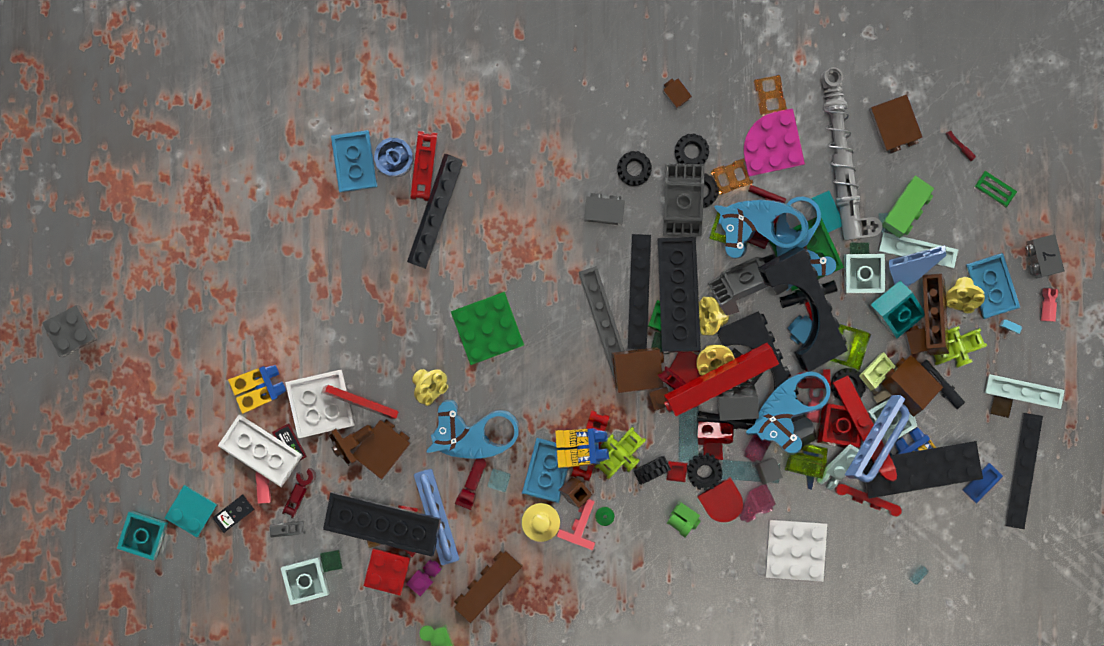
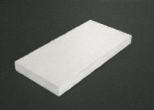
M240 414L218 445V447L281 488L303 456Z

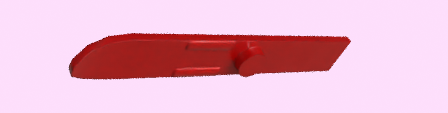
M849 376L833 382V385L864 443L874 424ZM882 440L871 457L874 463L885 446ZM888 454L879 473L886 480L895 481L897 478L896 468Z

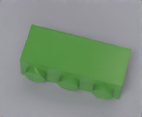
M915 175L883 221L882 227L898 238H901L904 234L908 235L913 228V225H911L913 220H918L923 213L921 208L924 203L928 205L933 198L931 193L934 188Z

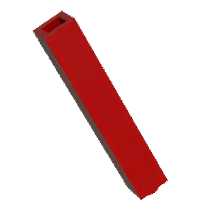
M765 343L665 394L664 396L667 401L664 402V405L669 413L673 412L675 416H678L778 365V360L771 346Z

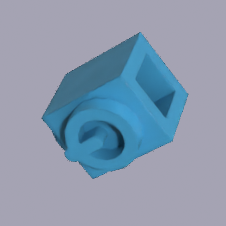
M799 314L787 327L790 330V339L797 345L800 343L803 345L810 334L812 320L807 315L802 317Z

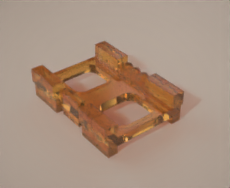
M780 75L754 80L755 90L758 92L760 101L758 104L760 115L787 110L785 98H783ZM773 79L775 90L765 92L762 82ZM777 98L779 108L768 110L766 100Z
M744 158L734 161L728 166L724 167L723 165L711 171L720 195L754 183L748 176L744 165ZM742 168L745 179L738 181L734 170ZM723 173L727 175L729 185L724 187L721 186L718 175Z

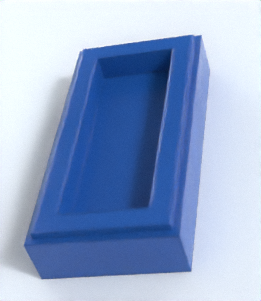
M990 463L982 469L983 479L970 481L962 489L976 504L1003 477Z

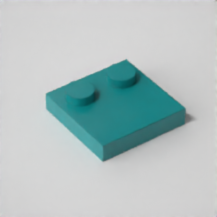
M184 485L166 514L165 519L198 538L218 504Z

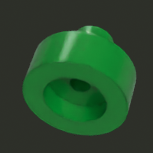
M601 507L596 511L595 518L598 524L608 526L614 521L615 515L611 508Z

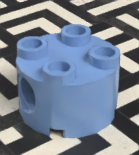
M388 138L377 145L374 161L377 168L384 175L400 177L405 175L413 165V153L405 141L398 138Z

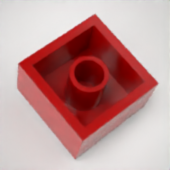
M827 403L822 408L817 443L844 448L851 444L856 448H860L861 437L845 406Z
M373 548L363 586L401 596L411 557Z

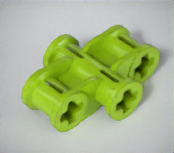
M959 326L949 329V354L934 355L936 360L935 366L954 358L957 362V368L973 362L969 358L968 353L987 346L982 339L981 328L964 335H960Z
M633 426L619 441L611 434L608 437V441L601 445L602 448L608 449L609 460L602 461L594 467L596 469L599 468L607 476L608 480L622 465L627 468L626 471L629 473L640 461V459H636L632 454L646 439L641 438L634 431ZM630 436H632L637 441V443L630 438ZM610 443L613 444V445L617 448V450H615V449L610 445ZM604 464H606L611 470H608L604 466Z

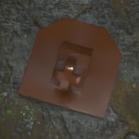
M366 425L342 438L335 428L328 433L333 444L331 448L337 457L340 456L350 466L356 462L350 450L372 436L374 431L370 425Z

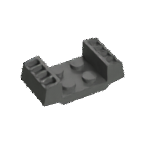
M665 163L663 235L702 236L704 164Z
M775 254L748 260L723 271L719 277L708 283L718 304L726 315L739 312L736 300L768 287L764 284L758 267L775 259ZM788 284L773 287L776 295L787 290Z

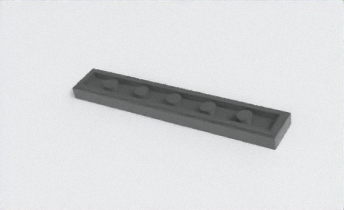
M595 266L580 271L579 275L614 379L612 353L625 350L598 268Z

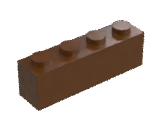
M942 273L923 275L926 348L930 355L949 354L945 279Z
M507 550L503 553L499 551L493 558L495 561L491 567L487 565L480 572L482 577L478 581L474 579L467 586L469 591L465 595L461 593L454 601L456 603L454 609L469 623L473 622L523 567Z

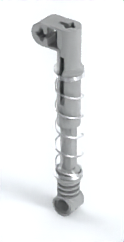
M831 67L821 74L820 81L823 89H826L824 94H827L825 95L827 100H825L823 105L824 112H828L831 116V125L827 126L826 129L833 131L834 142L828 146L835 148L836 153L833 155L831 165H834L836 179L833 182L837 185L838 197L836 202L837 206L840 207L844 241L870 238L881 233L882 223L876 217L860 219V196H857L859 186L855 183L854 172L856 168L853 167L852 161L854 150L847 148L846 141L852 133L845 130L844 121L848 119L849 115L843 112L848 108L847 102L844 98H841V96H844L841 93L843 88H840L842 86L843 74L840 69ZM829 73L834 74L836 78L834 83L828 80ZM861 221L863 227L868 225H874V229H867L863 231L864 236L862 235Z

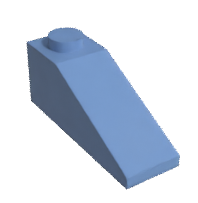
M945 245L889 260V268L894 284L901 281L908 287L915 283L946 257Z

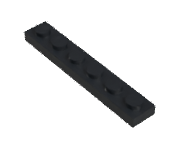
M444 153L407 260L408 263L426 269L463 160Z
M632 234L627 349L647 348L651 235Z
M1023 413L1005 520V526L1025 529L1043 420L1041 415Z

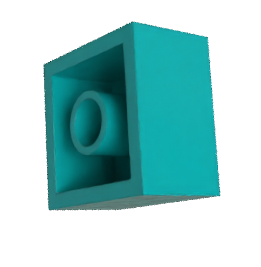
M901 281L892 286L871 304L884 327L896 339L925 316V311L913 292Z
M129 511L116 549L150 560L157 559L168 522Z

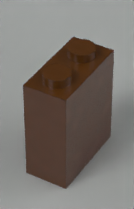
M907 94L869 108L884 152L890 151L891 154L900 151V146L905 144L908 147L919 144V139L923 138Z
M654 347L612 353L616 392L623 393L664 387L663 381L658 377V374L663 372L661 363H664V355L660 352L659 348Z
M909 355L906 359L901 357L894 364L896 368H891L884 375L886 379L881 384L891 395H901L904 397L903 404L914 417L931 402L943 387L912 355Z
M381 419L373 428L374 434L365 439L353 453L357 461L381 480L411 444L408 441L410 437L402 431L400 433L393 429L395 425L387 419L385 421Z

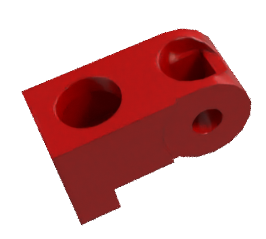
M822 369V376L826 378L831 388L830 369ZM806 378L797 385L801 389H825L822 382L815 378Z
M698 422V445H706V443H733V425L728 423Z

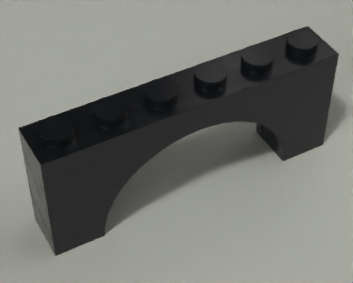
M797 246L758 267V270L765 285L773 288L782 284H791L799 288L806 296L812 311V327L805 343L794 353L801 369L810 372L848 350L845 345L847 341L838 329L840 327L839 322L833 317L831 312L833 310L832 306L824 296L825 289L817 279L818 273L810 263L811 256L806 249Z
M758 311L719 328L717 335L722 346L742 345L751 349H755L765 343L771 346L779 363L770 368L774 381L773 392L791 377L788 367H783L781 360L783 356L780 349H775L773 342H775L773 333L767 331L765 325L768 322L764 314H760ZM797 387L795 389L796 395L799 394ZM805 414L793 417L791 421L793 423L806 416Z

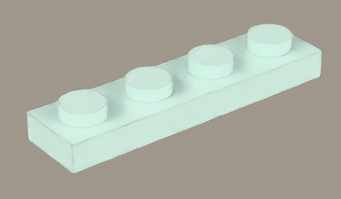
M883 232L879 251L902 257L940 247L941 245L907 237L898 238L894 234ZM946 247V257L936 265L954 268L958 249Z
M988 374L985 389L987 394L1061 409L1065 392L1062 389Z

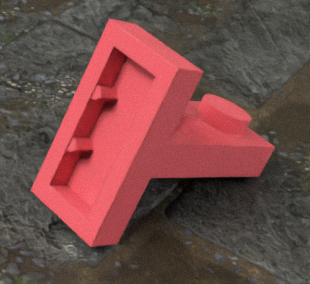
M588 499L579 508L578 512H581L579 520L575 519L572 530L575 531L574 534L559 529L557 537L593 550L595 542L581 536L595 501Z

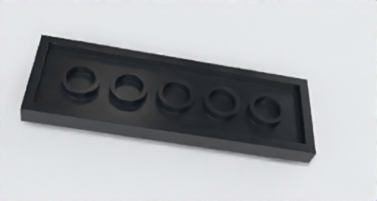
M696 237L657 238L662 353L700 352Z
M977 441L890 455L896 468V480H886L878 471L872 481L865 483L868 499L983 479ZM872 459L869 460L863 470L865 475L869 473L874 464Z
M330 492L323 530L432 557L435 553L441 518Z

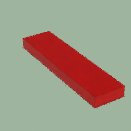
M331 385L324 386L321 392L390 419H396L399 413L397 410Z

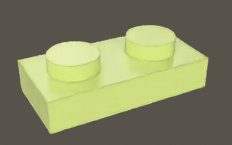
M883 352L875 358L859 377L872 391L886 378L884 375L896 366Z

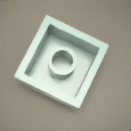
M844 254V293H885V254Z
M320 557L281 567L290 605L330 594Z

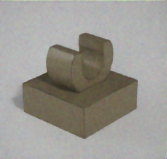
M881 383L882 390L880 392H877L875 389L871 391L875 395L873 401L876 405L892 396Z

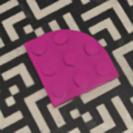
M793 108L767 114L757 120L750 128L743 148L748 177L805 165Z

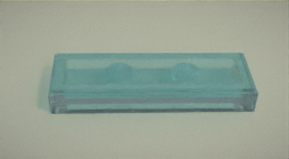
M699 406L679 415L678 461L693 460L695 455L698 457L697 418Z
M723 460L722 479L731 477L732 480L761 482L755 464L758 462ZM779 479L770 483H779Z

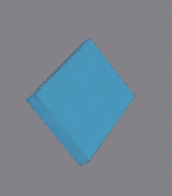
M369 130L332 135L331 141L339 193L377 187Z
M1003 253L966 264L969 277L973 280L974 285L981 288L985 294L984 303L979 307L983 319L1021 308Z
M536 438L522 494L559 503L561 497L559 489L564 485L568 468H558L557 450H570L574 448L559 449L555 442Z

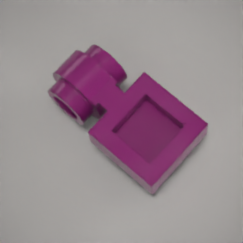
M430 559L423 567L425 573L419 569L406 585L421 597L433 583L429 576L435 578L441 571L440 565L435 560L432 561Z

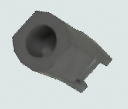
M304 521L271 524L270 536L273 538L305 534V531H303ZM290 525H295L296 532H290Z

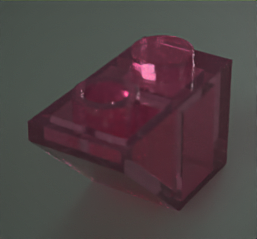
M757 434L751 435L742 449L745 452L744 457L754 463L756 460L761 462L771 441L764 440L762 442Z
M767 484L760 485L747 492L742 511L739 515L740 521L745 520L748 523L757 518L756 514L760 512L766 514L774 510L773 506L776 503Z

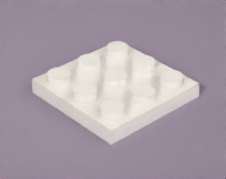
M342 369L285 382L298 438L332 431L335 428L342 429L355 426L350 403L321 393L326 385H331L347 392Z
M769 520L765 577L823 582L827 524Z

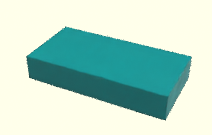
M829 190L811 198L819 206L821 218L828 233L842 227L841 215Z

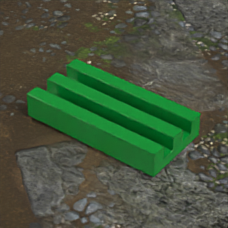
M987 171L983 172L974 186L1005 208L1008 207L1017 193L1016 190ZM985 177L989 178L1002 188L1009 191L1011 195H1007L997 187L993 186L992 184L984 180ZM984 184L985 186L989 187L990 189H992L993 191L1007 199V201H1003L1002 199H1000L999 197H997L996 195H994L993 193H991L990 191H988L980 185Z

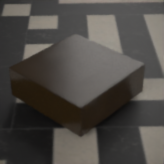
M993 395L989 414L1009 418L1013 399Z

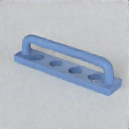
M892 395L845 473V476L849 479L870 482L877 475L909 420V410L903 404L905 398L901 395ZM900 411L902 413L901 419L871 470L865 475L862 473L897 412Z
M428 469L415 473L414 478L425 514L441 518V521L445 524V529H443L442 523H440L436 543L441 565L456 562L459 560V555L433 470ZM430 484H431V485L433 486V488H434L433 493H432ZM447 540H449L451 543L450 548L448 546Z

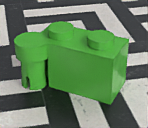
M679 501L669 515L670 519L667 524L671 525L679 531L681 536L686 538L691 529L695 530L701 520L698 519L700 517L698 513Z
M425 625L420 629L421 639L430 641L432 646H454L446 625L435 630L429 625Z

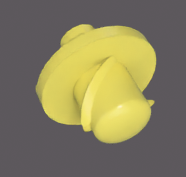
M968 277L959 278L955 286L946 293L947 307L962 310L964 313L974 312V309L980 307L985 300L984 291L975 286L973 280Z
M703 297L699 301L701 334L714 335L718 332L720 326L723 327L729 320V315L724 313L717 300L713 297Z
M709 345L698 355L696 365L699 374L704 375L735 358L729 348L722 345Z
M425 369L418 370L412 378L413 384L416 385L414 397L419 403L426 406L431 405L440 394L445 393L448 389L446 384L447 376L438 369L427 372Z
M537 503L531 505L522 517L523 531L534 541L544 542L552 539L560 527V518L557 511L548 504Z

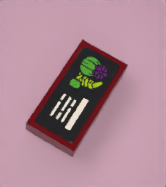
M290 423L272 432L274 437L302 454L303 456L300 460L307 457Z

